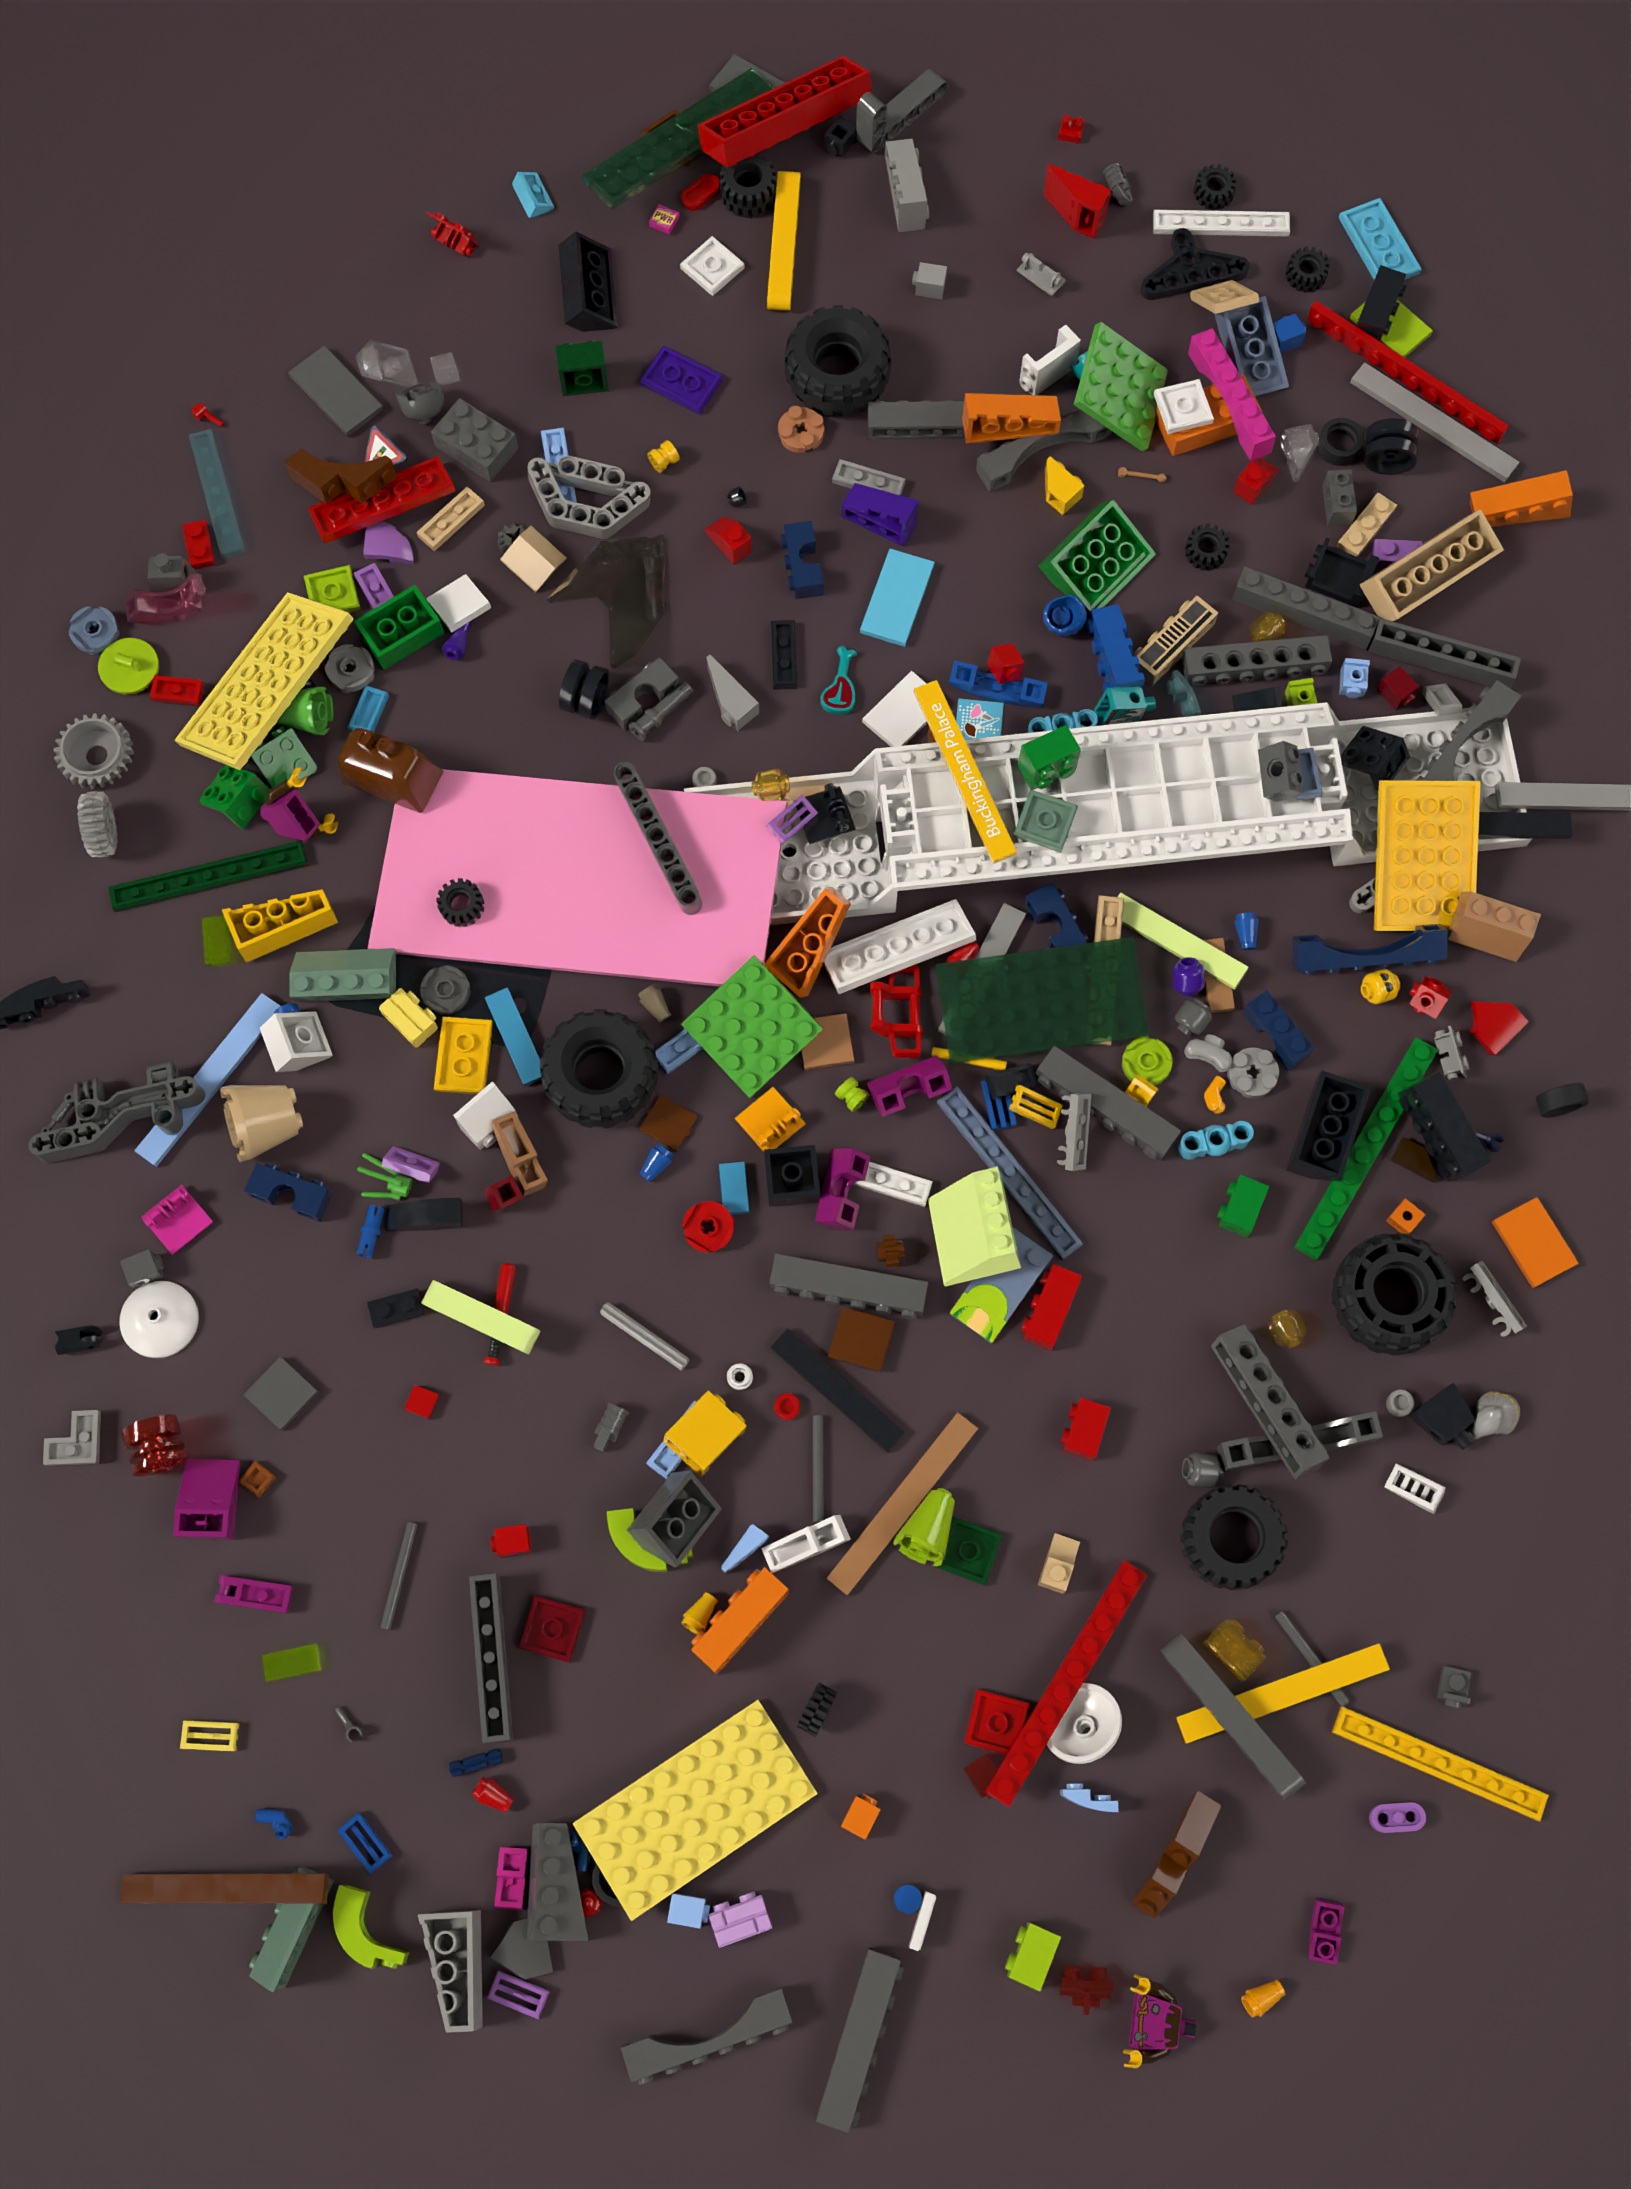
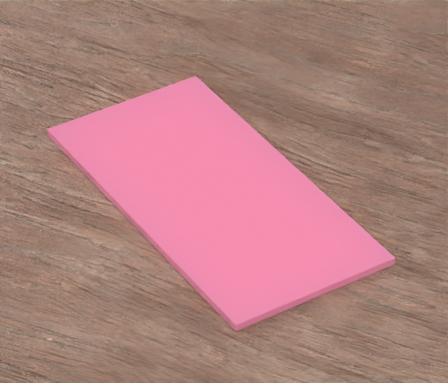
M442 769L444 772L423 812L418 813L397 804L394 806L368 949L395 948L396 954L717 987H721L753 955H756L765 964L781 851L780 838L778 836L775 837L772 834L773 830L771 828L768 829L766 825L787 808L786 801L646 788L699 891L702 908L694 915H687L681 910L617 785ZM637 794L632 797V800H639L642 795ZM645 815L642 820H650L652 815ZM785 816L776 823L778 827L785 823ZM657 835L652 840L660 841L663 836ZM666 856L663 861L669 862L674 856ZM678 876L673 882H682L685 877ZM458 878H462L464 882L466 879L470 880L472 884L474 883L477 886L485 904H482L484 912H479L481 914L480 919L475 917V923L471 924L469 921L467 922V927H463L462 924L459 927L454 926L453 923L449 924L437 907L436 898H440L438 895L439 890L444 891L443 885L445 883L447 886L451 885L450 880L454 879L455 883L458 882ZM466 895L455 897L452 901V908L457 911L464 910L469 905V897ZM688 897L684 900V903H692L696 898Z

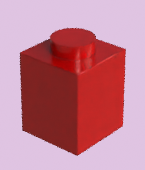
M1010 643L991 647L987 666L998 684L1020 680L1025 661L1015 645Z
M526 1524L494 1529L495 1536L490 1538L493 1553L497 1552L499 1558L532 1553L529 1526Z

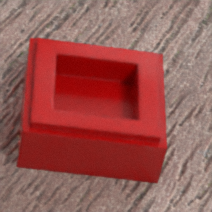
M414 1385L404 1410L429 1420L440 1395Z

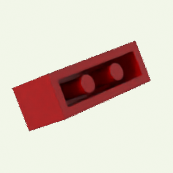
M1053 1264L1050 1271L1045 1269L1040 1284L1044 1285L1041 1294L1035 1293L1030 1306L1034 1308V1312L1031 1318L1026 1316L1021 1331L1025 1332L1023 1340L1052 1351L1082 1275Z

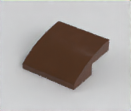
M842 1308L828 1357L831 1360L854 1364L859 1368L882 1372L896 1323L871 1314Z

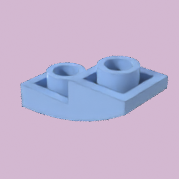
M1067 1784V1789L1060 1790L1062 1797L1079 1806L1097 1811L1118 1812V1801H1111V1795H1094V1801H1090V1789H1083V1784Z

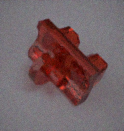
M1068 1965L1065 1968L1064 1976L1059 1986V1996L1072 1997V2006H1082L1083 2015H1089L1090 2007H1100V1999H1110V1993L1113 1992V1982H1109L1107 1969L1100 1967L1091 1969V1981L1081 1980V1967Z

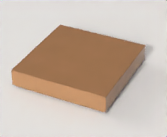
M847 1014L814 1018L823 1027V1030L801 1050L804 1070L854 1063Z

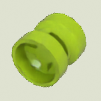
M853 1077L847 1079L835 1092V1095L840 1100H845L847 1108L851 1112L858 1110L870 1097V1094L865 1089L858 1088V1082Z

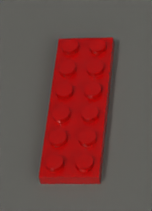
M439 456L396 472L397 477L363 504L348 493H344L334 498L327 505L321 502L309 507V513L323 543L326 544L456 492Z

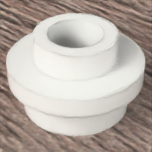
M735 1364L727 1372L728 1384L733 1389L744 1390L752 1383V1371L745 1364ZM738 1373L745 1375V1379L741 1382L735 1380V1376Z

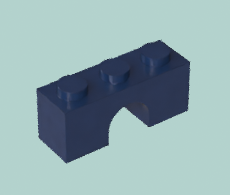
M812 521L784 525V534L780 535L782 549L787 550V555L784 556L786 570L790 569L791 576L788 577L789 590H794L795 599L824 595L820 563L808 564L801 560L805 555L816 553V540Z
M1050 883L1027 894L1024 904L1036 924L1044 920H1052L1059 925L1060 931L1050 936L1048 947L1060 966L1085 954L1089 940L1083 930H1079L1074 912L1066 907L1064 903L1065 897L1061 889H1056L1055 885Z
M1267 990L1249 1002L1242 1014L1257 1032L1263 1030L1270 1036L1275 1045L1274 1053L1289 1071L1309 1058L1315 1048Z
M266 1162L265 1165L256 1163L244 1190L249 1197L274 1205L277 1196L281 1192L287 1190L294 1191L293 1211L303 1217L321 1222L332 1196L325 1183L315 1179L312 1182L305 1181L302 1175L293 1171H289L288 1174L280 1172V1168Z

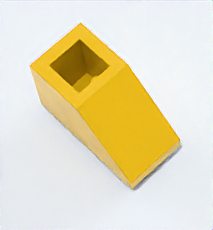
M1051 456L1047 459L1045 468L1046 501L1060 514L1064 515L1082 498L1084 485L1077 476L1070 474L1061 462L1055 461Z

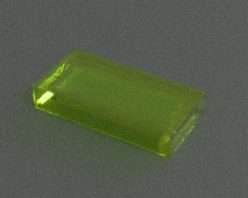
M224 915L202 918L206 967L232 964L230 931Z
M317 1644L262 1655L266 1682L321 1671Z

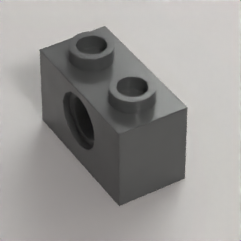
M1352 470L1328 471L1322 485L1327 527L1351 526L1357 513Z
M1281 741L1258 749L1263 797L1279 802L1303 794V776L1300 772V752L1298 747L1286 741Z

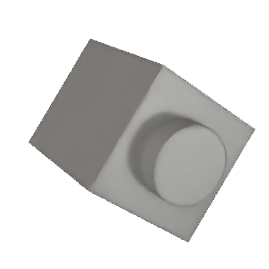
M920 262L919 270L914 271L912 285L916 286L915 295L942 300L947 266Z

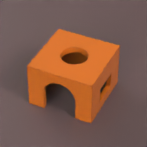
M1405 1198L1388 1217L1386 1222L1400 1233L1410 1234L1426 1214ZM1405 1211H1408L1412 1214V1219L1410 1221H1407L1403 1218V1213Z

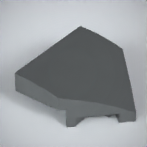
M528 1918L515 1921L511 1926H508L498 1946L489 1957L494 1962L511 1971L516 1977H521L522 1979H529L553 1972L548 1942L527 1941Z

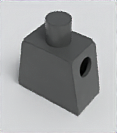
M164 553L149 557L148 582L152 597L197 595L198 574L183 556H167Z

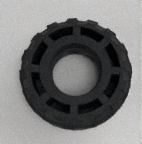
M833 305L831 309L822 307L816 309L812 316L806 315L797 323V327L790 332L785 348L787 383L791 386L792 393L800 401H804V405L814 411L820 410L823 415L833 417V414H842V417L850 416L855 410L859 412L868 408V402L876 401L883 394L891 371V349L885 331L883 332L882 328L879 327V323L870 315L864 316L861 310L854 307L851 310L845 309L843 305ZM843 355L853 359L858 364V367L844 375H832L820 369L817 364L828 356Z
M595 1009L594 1012L584 1013L582 1011L574 1014L572 1019L562 1021L555 1028V1032L550 1038H547L543 1046L544 1050L542 1058H540V1073L547 1097L562 1116L570 1121L581 1124V1126L609 1128L615 1127V1124L623 1121L626 1123L634 1118L639 1110L646 1107L656 1088L658 1064L653 1044L645 1030L637 1022H633L627 1015L622 1013L607 1012L606 1009ZM596 1052H609L618 1056L624 1067L619 1081L603 1090H591L582 1086L576 1076V1070L580 1062L588 1055Z
M1384 1233L1363 1241L1343 1259L1333 1280L1332 1304L1335 1305L1336 1317L1340 1325L1347 1329L1350 1333L1349 1336L1356 1343L1360 1342L1367 1346L1368 1350L1376 1353L1403 1355L1416 1352L1428 1346L1439 1338L1453 1319L1454 1310L1457 1307L1458 1295L1455 1292V1285L1457 1283L1454 1273L1450 1272L1446 1265L1448 1261L1441 1253H1436L1431 1248V1244L1423 1239H1414L1410 1237V1234ZM1387 1270L1397 1271L1407 1276L1413 1282L1418 1293V1304L1412 1313L1396 1315L1385 1310L1379 1304L1373 1288L1374 1280L1378 1274Z

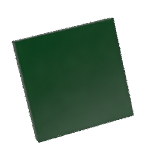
M953 1516L945 1559L942 1565L935 1566V1568L986 1586L1003 1534Z

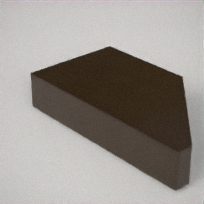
M1402 1137L1391 1161L1433 1183L1436 1179V1174L1426 1148Z

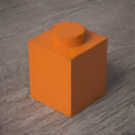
M865 1794L861 1798L855 1796L841 1827L866 1840L881 1810L876 1807L878 1801Z

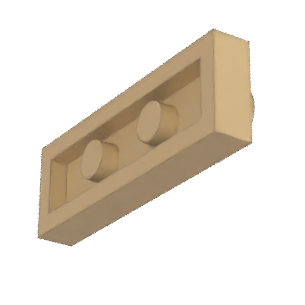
M466 487L417 531L418 538L435 552L485 506L484 501L470 488Z
M1377 493L1339 540L1336 547L1358 557L1395 511L1397 504Z

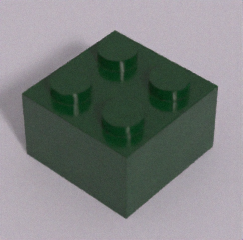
M587 341L577 344L566 343L555 346L563 396L609 391L602 341Z

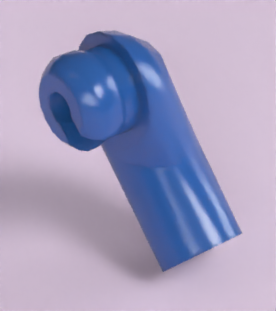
M257 1809L256 1822L271 1823L276 1832L275 1836L278 1839H285L291 1834L292 1823L284 1811Z

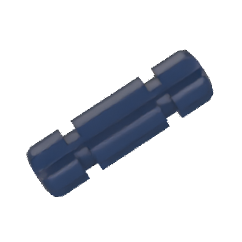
M496 1748L488 1751L487 1754L483 1752L463 1758V1761L450 1762V1774L452 1777L464 1775L463 1772L470 1773L487 1768L489 1764H500L503 1762L501 1750Z

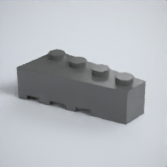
M566 1823L533 1824L527 1941H589Z

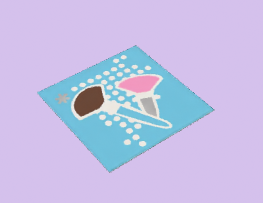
M958 698L956 722L964 739L1001 736L1004 703Z

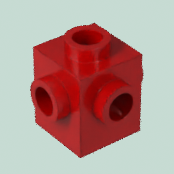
M1425 976L1421 983L1416 981L1409 992L1412 996L1409 1005L1413 1006V1009L1418 1013L1427 1014L1436 1019L1449 999L1452 990L1445 987L1440 980Z

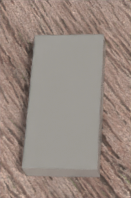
M1446 683L1423 687L1422 695L1438 716L1462 713V704Z

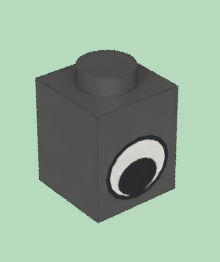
M150 1249L120 1260L126 1281L133 1289L164 1278L162 1269H165L163 1260L159 1254L156 1255Z

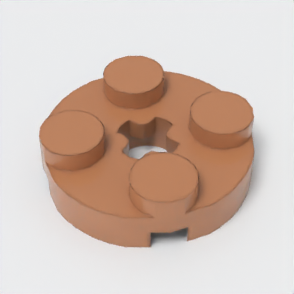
M790 407L778 423V435L783 446L795 453H805V450L811 448L813 450L816 449L824 438L823 417L809 408ZM805 427L807 431H802L801 434L797 433V428Z

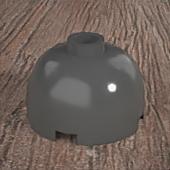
M430 382L431 387L418 383L400 389V394L396 393V398L403 414L411 420H419L420 424L432 422L433 417L440 413L444 405L442 385L438 382Z

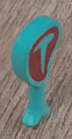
M840 646L837 648V653L840 656L838 674L835 676L833 684L822 692L820 703L822 708L829 713L845 715L852 712L855 706V690L851 680L847 677L849 661L857 655V652L854 649L847 650L845 646Z

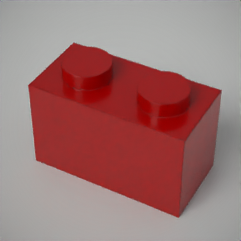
M1080 1398L1077 1404L1072 1403L1068 1418L1072 1419L1070 1429H1064L1060 1443L1065 1444L1063 1452L1093 1461L1096 1458L1111 1407Z

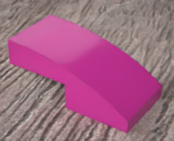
M500 1847L495 1909L523 1910L528 1849Z

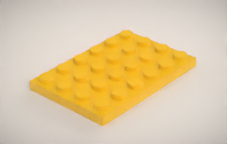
M1379 781L1374 930L1415 931L1418 925L1441 924L1449 930L1461 892L1471 891L1476 893L1480 781Z

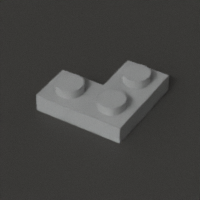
M72 1411L71 1437L44 1438L43 1465L99 1464L101 1411Z

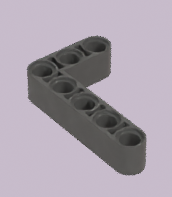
M928 69L886 105L871 92H866L857 104L856 139L872 153H877L886 145V142L895 138L945 94L948 82L932 69Z

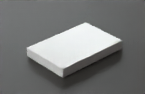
M911 671L862 719V722L890 747L905 746L927 724V720L914 695V688L927 683Z

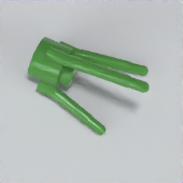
M363 1153V1158L393 1175L389 1177L363 1167H358L357 1170L359 1172L388 1182L387 1189L391 1190V1193L362 1192L361 1195L372 1198H392L400 1201L401 1196L407 1198L413 1179L408 1177V1175L396 1173L391 1169L382 1167V1161Z

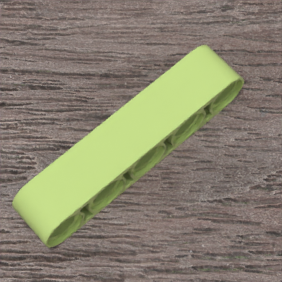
M432 1280L421 1304L528 1355L541 1332L518 1319Z

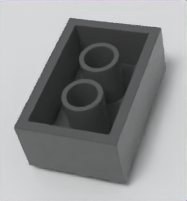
M460 398L431 431L436 448L489 482H492L519 449L514 432Z

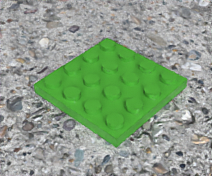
M1100 322L1095 325L1074 405L1140 451H1144L1149 447L1156 420L1158 405L1154 397V391L1164 388L1168 369Z
M753 955L681 1024L749 1098L823 1030V1027L756 955Z

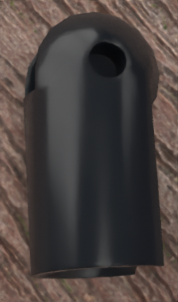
M95 1325L55 1331L58 1336V1342L55 1345L58 1355L96 1349L103 1342L100 1338L103 1332Z

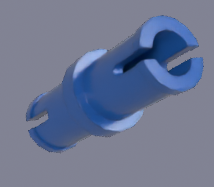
M376 1205L368 1206L365 1224L360 1229L362 1235L356 1255L363 1258L364 1250L367 1248L366 1259L373 1258L376 1240L381 1235L379 1228L385 1209L378 1206L376 1216H374Z

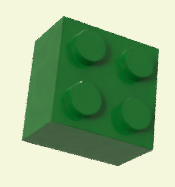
M1064 725L1021 745L1017 766L1031 790L1037 788L1044 789L1051 785L1054 780L1059 778L1066 779L1075 773L1081 749L1069 727Z

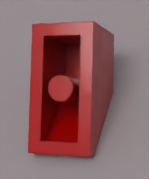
M1261 457L1255 459L1240 474L1233 492L1253 505L1280 470Z
M723 516L705 529L708 536L733 565L752 552V537L736 520Z

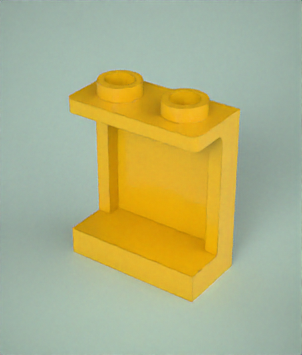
M709 1390L665 1433L663 1442L700 1477L709 1470L710 1465L728 1446L745 1432L747 1427L744 1418L739 1413L731 1412L725 1406V1401L718 1394L713 1395Z

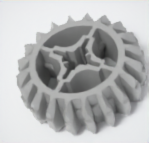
M97 791L81 794L78 799L77 815L82 836L81 840L84 842L87 853L91 857L98 858L114 855L117 849L118 834L109 797L104 792Z

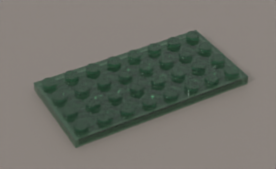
M1134 937L935 964L950 1064L1048 1051L1053 1046L1063 1049L1149 1036Z

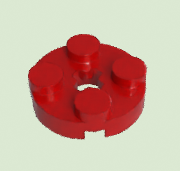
M715 1201L698 1203L693 1205L684 1216L683 1229L685 1238L689 1245L698 1251H718L727 1246L734 1235L735 1219L728 1208L721 1203ZM712 1220L715 1230L714 1232L709 1231L707 1234L704 1232L705 1227L702 1224L704 1221L709 1222Z

